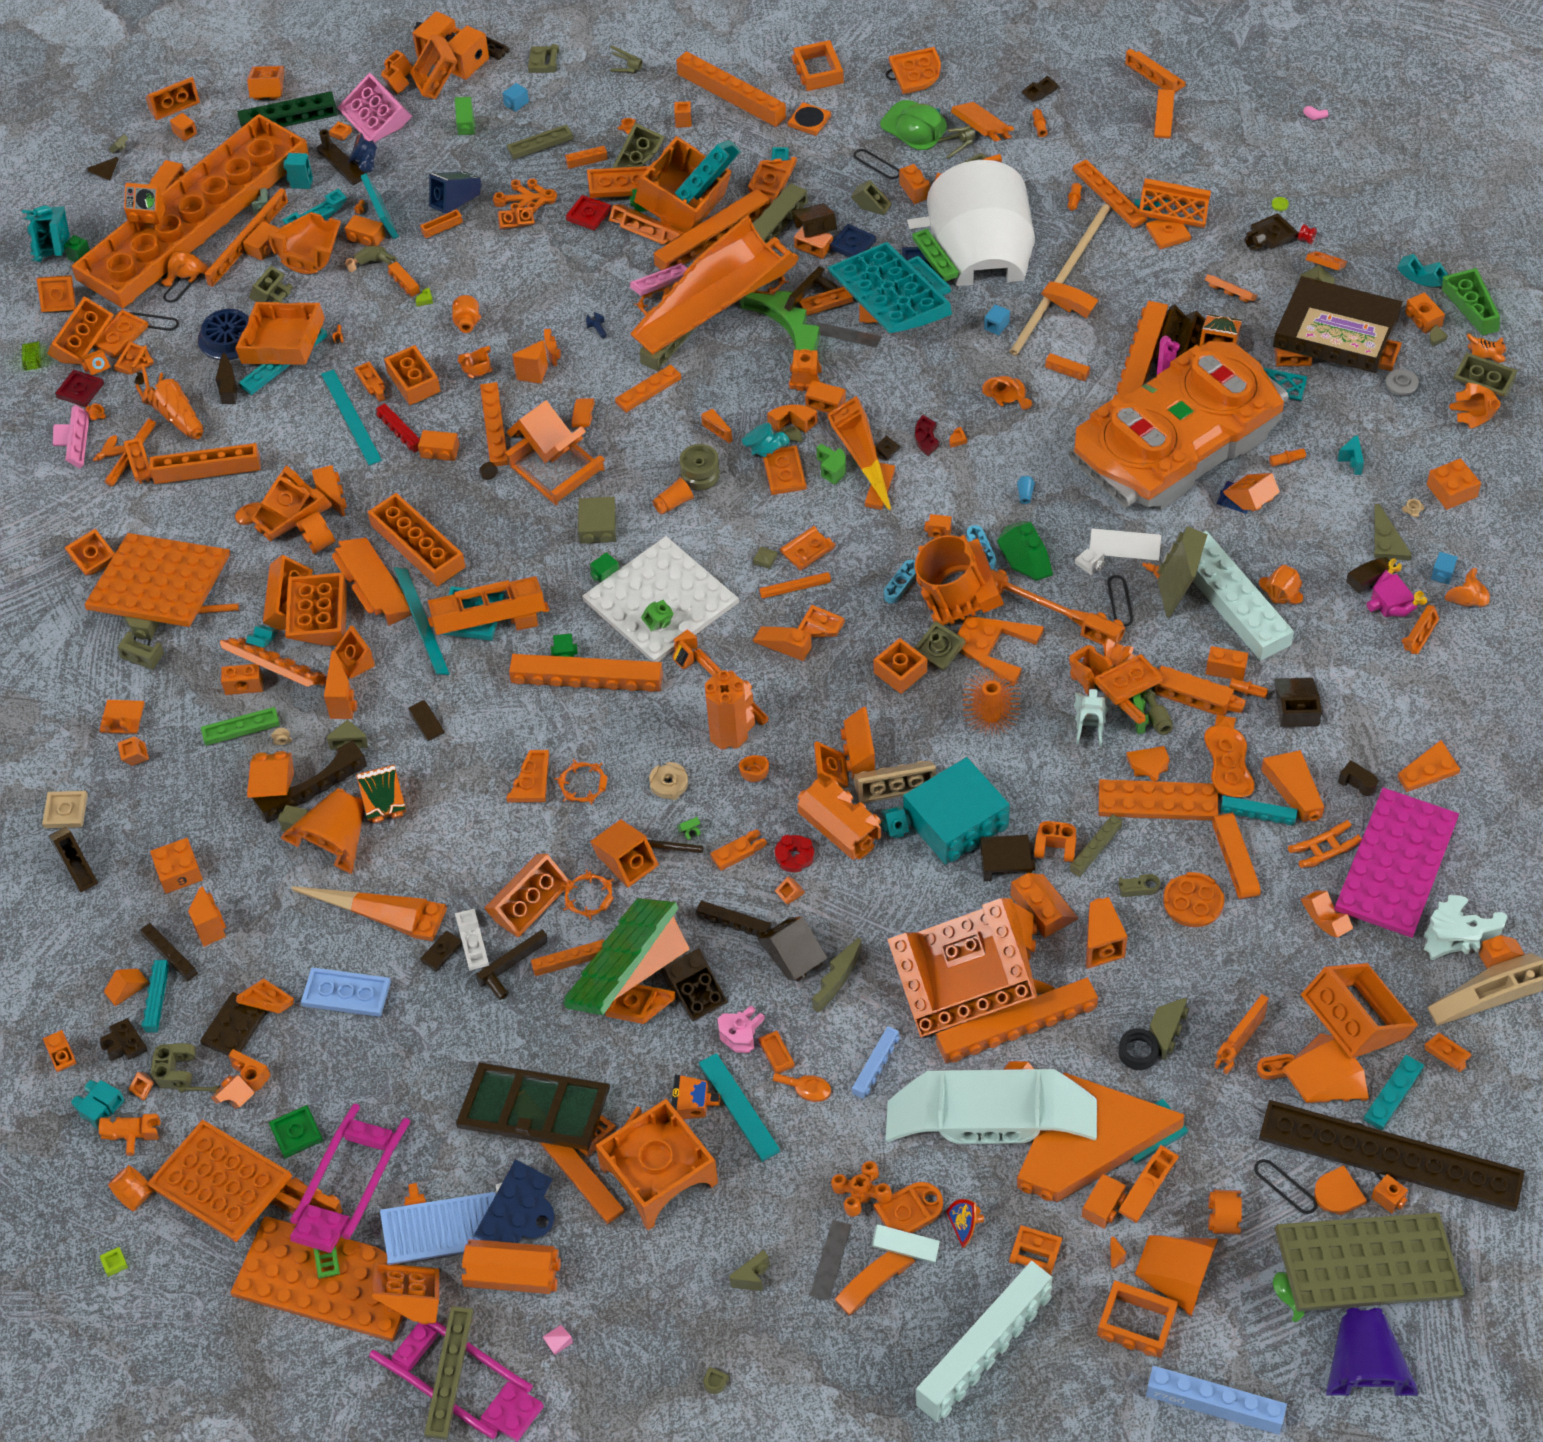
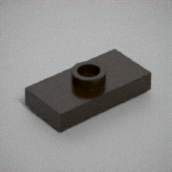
M446 930L420 958L421 962L437 972L462 945V940Z

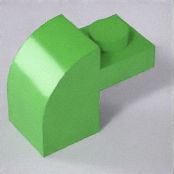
M820 444L816 447L817 460L822 462L821 477L835 485L846 473L845 453L840 448L834 452L830 447Z

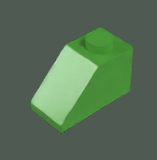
M455 97L458 135H474L475 117L471 97Z

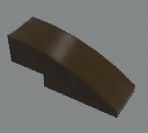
M222 353L215 378L222 404L236 405V378L226 353Z
M1383 557L1360 565L1348 573L1346 583L1358 593H1361L1368 587L1373 589V586L1386 569L1389 570L1390 560L1387 557Z

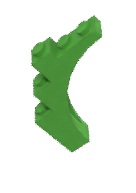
M776 290L775 295L750 293L740 300L741 309L764 314L784 327L793 340L795 350H817L820 340V327L806 325V309L793 308L790 312L784 309L789 296L793 292Z

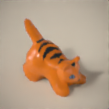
M1467 334V338L1471 342L1468 344V349L1472 351V355L1484 359L1490 358L1498 363L1505 361V357L1502 355L1506 352L1503 338L1492 342Z

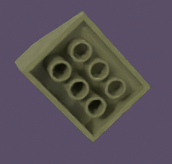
M1186 526L1183 532H1179L1176 538L1177 543L1173 542L1170 553L1167 552L1163 563L1159 565L1157 573L1160 574L1158 585L1166 617L1169 618L1196 576L1208 535Z

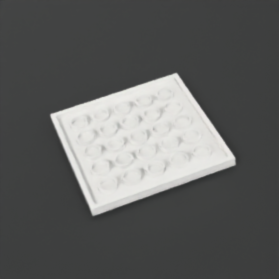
M667 536L582 596L584 602L652 662H659L675 650L674 638L688 629L696 635L739 603V598ZM664 600L674 613L670 620L671 623L666 628H659L651 632L641 619V616L650 603Z

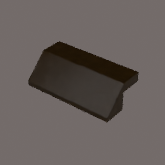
M1175 304L1170 306L1154 357L1158 360L1160 340L1163 336H1168L1171 338V341H1176L1180 344L1176 358L1195 345L1200 346L1202 329L1206 319L1197 310L1185 315Z

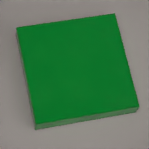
M308 1105L268 1122L284 1159L323 1142V1138Z

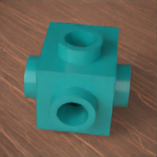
M897 806L881 810L883 816L881 827L883 832H886L890 837L893 836V838L902 837L904 833L909 832L910 818L908 814H905L904 808Z

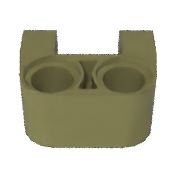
M175 1043L162 1044L155 1048L151 1075L157 1087L162 1089L191 1087L192 1074L186 1071H175L177 1061H192L195 1059L196 1047L194 1045Z

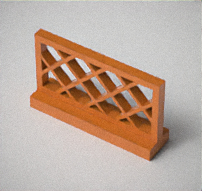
M1145 178L1141 191L1138 215L1205 228L1211 191ZM1145 195L1152 196L1154 198L1149 200ZM1163 199H1167V200H1171V201L1165 203V202L1163 201ZM1158 201L1161 206L1156 208L1153 203ZM1179 202H1183V203H1187V204L1184 205V206H1182ZM1175 204L1178 209L1173 211L1169 206ZM1195 205L1203 206V208L1198 209ZM1149 206L1152 210L1146 211L1143 208ZM1191 207L1195 212L1189 214L1186 209ZM1166 209L1168 214H1162L1160 211ZM1182 212L1185 217H1178L1177 214ZM1198 215L1202 221H1197L1193 217Z

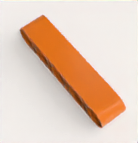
M1233 812L1212 816L1213 829L1238 898L1241 900L1260 896V885Z

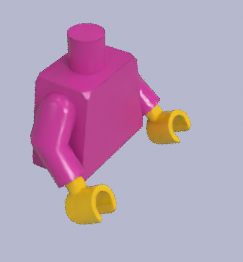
M1395 558L1389 561V570L1386 569L1373 586L1372 600L1366 604L1370 612L1379 609L1384 617H1405L1415 610L1418 604L1425 605L1427 603V598L1422 591H1417L1413 595L1397 574L1393 575L1394 572H1399L1402 569L1400 563L1393 567L1397 562Z

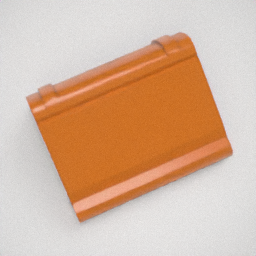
M813 526L779 550L801 571L835 548V543L829 537L825 538Z

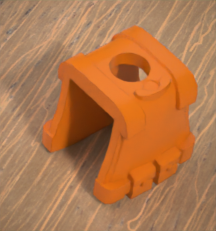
M794 350L793 361L790 365V372H792L789 381L790 389L807 391L813 380L820 382L817 373H822V366L818 360V350Z
M1092 645L1082 647L1069 657V664L1071 665L1070 677L1073 680H1077L1083 686L1087 695H1089V689H1094L1093 673L1089 667H1095L1100 673L1114 668L1111 658L1096 652V648Z

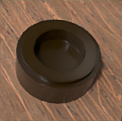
M486 462L480 467L479 473L483 479L490 480L497 475L498 468L493 462Z

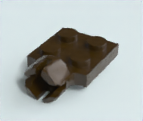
M1276 213L1251 224L1250 231L1246 233L1244 240L1246 246L1250 247V250H1258L1264 246L1273 249L1298 238L1299 232L1281 215Z

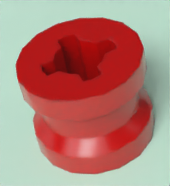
M1303 224L1298 240H1304L1308 244H1312L1317 228H1308L1307 225Z

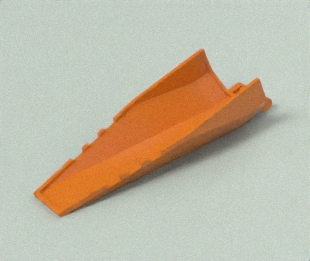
M747 215L695 259L683 273L684 276L679 282H675L672 285V290L662 297V301L650 310L649 314L642 319L630 334L653 355L750 293L784 275L796 264L799 256L784 247L776 237L765 244L755 230L750 216ZM773 248H774V249L776 248L777 250H779V251L783 254V256H782V257L779 256V255H778L774 250H772V249H773Z

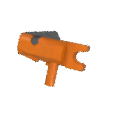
M130 1112L100 1118L99 1135H101V1139L107 1140L124 1138L127 1140L126 1155L133 1156L136 1138H143L144 1140L159 1139L157 1129L152 1127L159 1126L161 1120L158 1114H143V1117H133Z

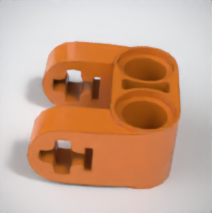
M1044 821L1039 824L1034 858L1044 859L1045 847L1065 849L1064 862H1073L1076 847V828L1069 823Z

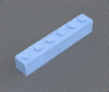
M889 1026L886 1027L852 1087L853 1095L862 1099L869 1095L871 1085L875 1084L877 1075H880L882 1072L883 1064L887 1063L889 1054H892L894 1051L895 1043L898 1044L900 1040L898 1030Z

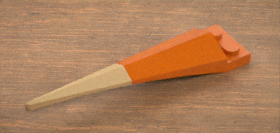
M291 887L294 892L352 911L413 938L432 942L447 911L445 904L430 902L423 898Z

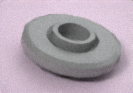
M1396 369L1388 373L1385 384L1390 392L1404 396L1410 395L1418 389L1419 380L1409 370Z

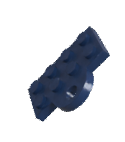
M515 1159L474 1236L480 1240L519 1243L522 1237L530 1240L544 1237L551 1230L554 1223L553 1207L544 1198L553 1178ZM539 1217H545L548 1220V1226L540 1228L537 1226L536 1220Z

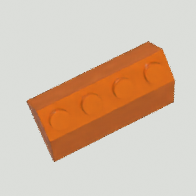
M84 296L51 343L47 354L61 363L81 364L83 362L82 357L89 353L114 314Z
M283 554L270 564L263 615L264 624L278 630L286 629L288 577L312 575V569Z
M536 854L484 909L497 924L514 936L520 937L566 889L561 885H566L569 879L548 854Z

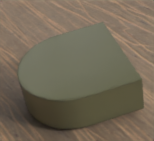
M709 1366L703 1379L705 1390L711 1394L721 1393L725 1389L730 1376Z

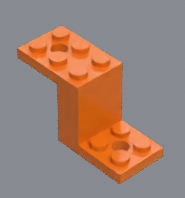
M545 400L519 419L507 431V434L510 438L515 434L517 437L523 434L546 464L548 461L553 463L564 453L572 449L583 439L582 435L586 431L581 426L571 433L548 401Z

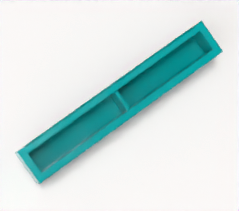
M1223 795L1221 812L1225 814L1233 812L1237 816H1246L1251 819L1257 818L1262 821L1295 825L1297 809Z
M154 960V965L151 966L152 976L149 978L150 987L147 989L148 998L145 1000L146 1009H144V1020L141 1023L145 1033H158L170 967L167 960Z

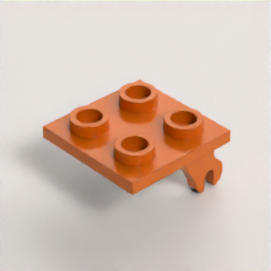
M107 700L99 731L101 733L137 734L145 702L136 700Z

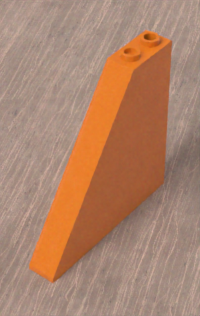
M1064 1072L1063 1075L1097 1099V1139L1092 1140L1062 1131L1040 1130L1039 1134L1034 1138L1018 1174L1017 1188L1024 1193H1033L1046 1201L1058 1203L1100 1178L1102 1174L1110 1172L1130 1160L1133 1156L1183 1128L1184 1114Z

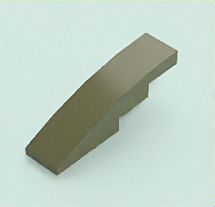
M859 937L830 962V972L821 979V990L812 997V1008L819 1013L834 998L854 969L862 951V941Z

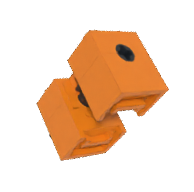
M437 11L423 23L416 22L415 30L412 34L418 58L431 35L445 38L458 61L451 73L462 79H468L489 59L486 34L468 25L461 30L456 27L455 19ZM440 54L438 55L433 65L437 64L438 60L441 57Z

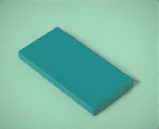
M366 173L361 175V179L379 219L392 238L399 237L380 193Z

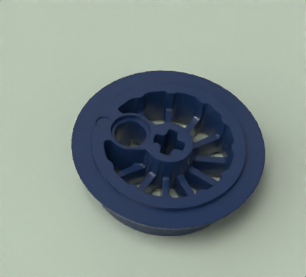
M230 308L211 313L203 321L198 335L200 350L213 359L221 360L222 353H226L229 360L238 358L236 346L248 324L249 317L240 310Z

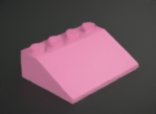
M371 73L337 107L352 125L364 135L366 140H373V142L401 129L412 117L404 106Z

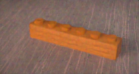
M604 939L532 959L531 964L535 977L592 961L603 948Z

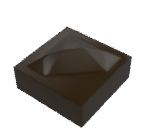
M886 435L875 448L876 452L889 461L900 449V445Z

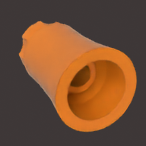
M678 478L670 487L657 495L652 503L657 512L662 515L694 499V496L688 484L682 478Z

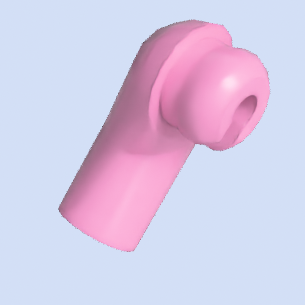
M1306 106L1303 110V113L1311 120L1328 117L1327 109L1318 111L1312 106Z

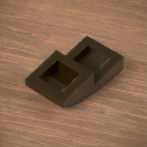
M1046 76L1037 84L1032 82L1022 91V94L1031 102H1035L1057 90L1058 85L1049 76Z

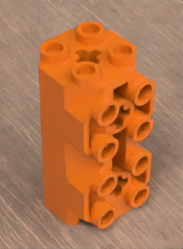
M732 670L715 673L705 683L710 742L720 749H727V747H732V749L739 748L748 739V731L755 725L754 709L751 706L753 703L752 686L748 681L739 678Z
M816 779L812 786L807 790L801 791L797 797L799 800L797 804L798 813L852 860H855V857L858 860L865 857L875 847L873 844L874 840H879L881 837V827L879 826L881 820L876 814L870 813L862 802L853 804L851 802L853 800L851 793L843 790L835 779L830 781Z

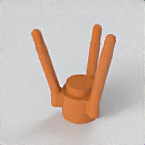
M141 365L146 388L142 392L138 384L135 387L142 398V402L150 405L148 394L151 389L153 391L155 389L149 385L145 365ZM162 372L159 375L158 383L163 380Z

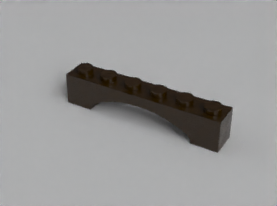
M352 740L336 749V756L326 768L311 779L290 787L287 795L252 797L255 808L265 822L268 824L278 819L280 812H283L286 805L297 807L367 766L365 756Z

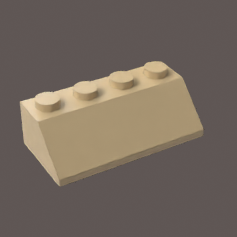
M929 760L854 774V785L858 801L868 803L901 797L936 775V767Z

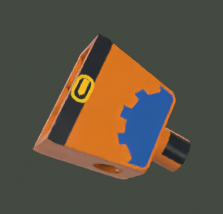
M675 1075L671 1105L682 1119L706 1117L707 1106L720 1105V1094L709 1093L707 1081Z

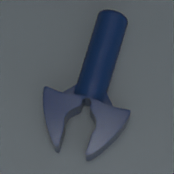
M593 312L596 319L594 321L587 315V329L595 327L600 337L606 338L607 333L601 326V323H604V317L599 313Z

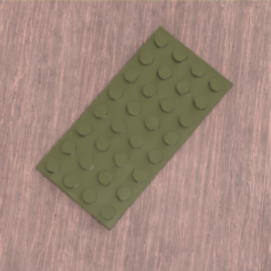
M1440 1213L1277 1224L1275 1227L1297 1311L1460 1299L1464 1296Z

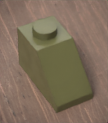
M871 180L858 185L851 195V198L861 209L884 215L892 204Z
M123 616L133 636L138 639L152 640L159 622Z

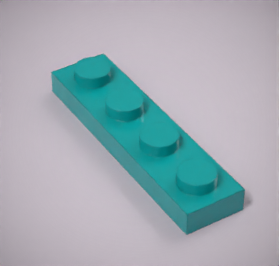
M1405 1055L1365 1114L1363 1120L1382 1131L1422 1072L1424 1064Z

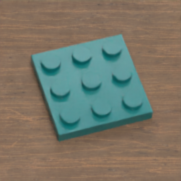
M451 586L448 596L453 595L454 592L470 588ZM503 592L487 594L489 603L505 600V593ZM481 596L461 600L464 609L484 605ZM498 621L443 633L442 635L492 641Z

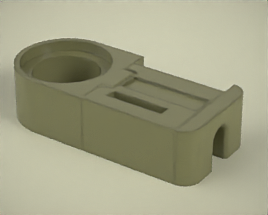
M1153 874L1139 875V878L1122 879L1120 877L1118 883L1120 896L1153 895L1159 890L1160 880ZM1147 881H1153L1156 884V886L1153 888H1149L1145 885V883Z

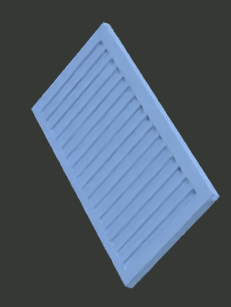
M490 1192L381 1209L380 1216L387 1264L392 1265L464 1253L465 1245L469 1239L480 1240L474 1234L496 1193Z

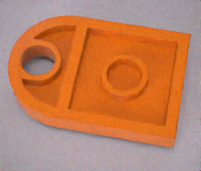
M916 1182L892 1194V1199L888 1203L881 1204L877 1202L873 1204V1208L884 1226L914 1233L940 1217L943 1211V1197L934 1185L927 1182ZM927 1195H934L937 1200L930 1203L925 1200V1197Z

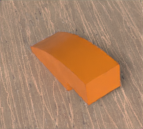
M1158 89L1154 138L1171 139L1175 90Z
M1052 281L1047 284L1041 295L1070 313L1071 310H1074L1085 318L1089 316L1098 302V299L1082 290Z

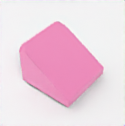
M70 424L54 425L53 446H67Z

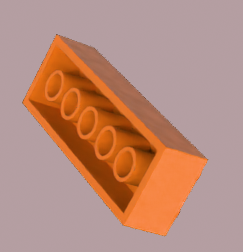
M397 493L368 511L371 526L436 587L466 568L463 553Z

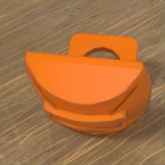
M130 1165L122 1169L108 1183L110 1190L116 1198L133 1212L154 1192L147 1185V1179Z

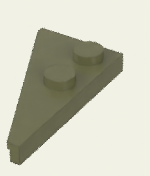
M1374 504V558L1387 557L1388 559L1411 560V552L1380 504Z

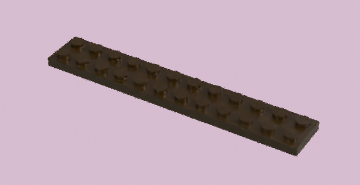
M1273 1100L1268 1102L1259 1140L1378 1174H1388L1396 1179L1516 1212L1525 1173V1170Z

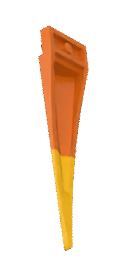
M855 396L828 413L827 416L831 426L870 481L888 510H891L867 414L860 399Z

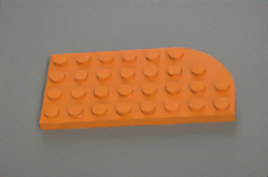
M264 1216L230 1292L232 1297L387 1341H394L403 1315L372 1298L374 1262L387 1264V1254L372 1245L340 1237L336 1244L340 1275L318 1279L314 1249L291 1241L290 1235L295 1229L296 1224ZM320 1251V1252H319L320 1255L328 1254V1253H329V1252H326V1251ZM333 1257L320 1261L321 1263L333 1261ZM334 1265L323 1267L322 1272L334 1270Z

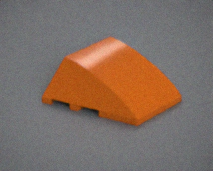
M1320 1033L1282 1069L1306 1103L1331 1102V1100L1342 1099L1344 1102L1350 1101V1099H1361V1101L1369 1099L1364 1069L1356 1058L1349 1057L1332 1035Z
M1149 1235L1135 1275L1156 1291H1160L1169 1299L1177 1301L1178 1305L1186 1310L1189 1316H1192L1218 1239Z

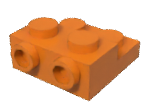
M278 476L260 506L287 521L303 509L310 493L304 487H298L293 484L290 479Z

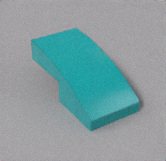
M264 625L255 626L253 634L247 635L246 643L264 648L274 639L278 629Z

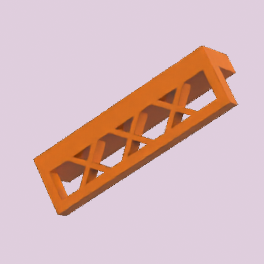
M1131 48L1126 51L1125 64L1160 88L1175 90V94L1185 87V81L1140 51L1135 52Z

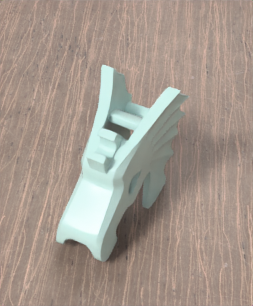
M1089 689V696L1075 693L1076 701L1073 706L1077 713L1075 720L1077 721L1076 728L1078 730L1076 745L1079 744L1082 726L1098 727L1099 747H1102L1103 725L1106 722V713L1110 709L1109 698L1106 695L1097 697V689Z
M1449 895L1447 902L1438 903V909L1433 912L1430 918V924L1424 934V937L1427 939L1424 950L1429 952L1431 960L1459 951L1469 954L1471 949L1478 953L1480 941L1501 935L1507 915L1503 912H1495L1491 919L1480 918L1478 915L1463 916V913L1460 911L1468 903V899L1459 895ZM1474 922L1477 924V926L1472 927L1468 924Z

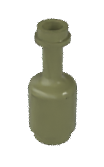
M1152 689L1145 690L1142 696L1151 708L1148 712V717L1155 731L1160 735L1170 733L1173 729V722L1166 708L1157 704L1155 700L1156 694Z

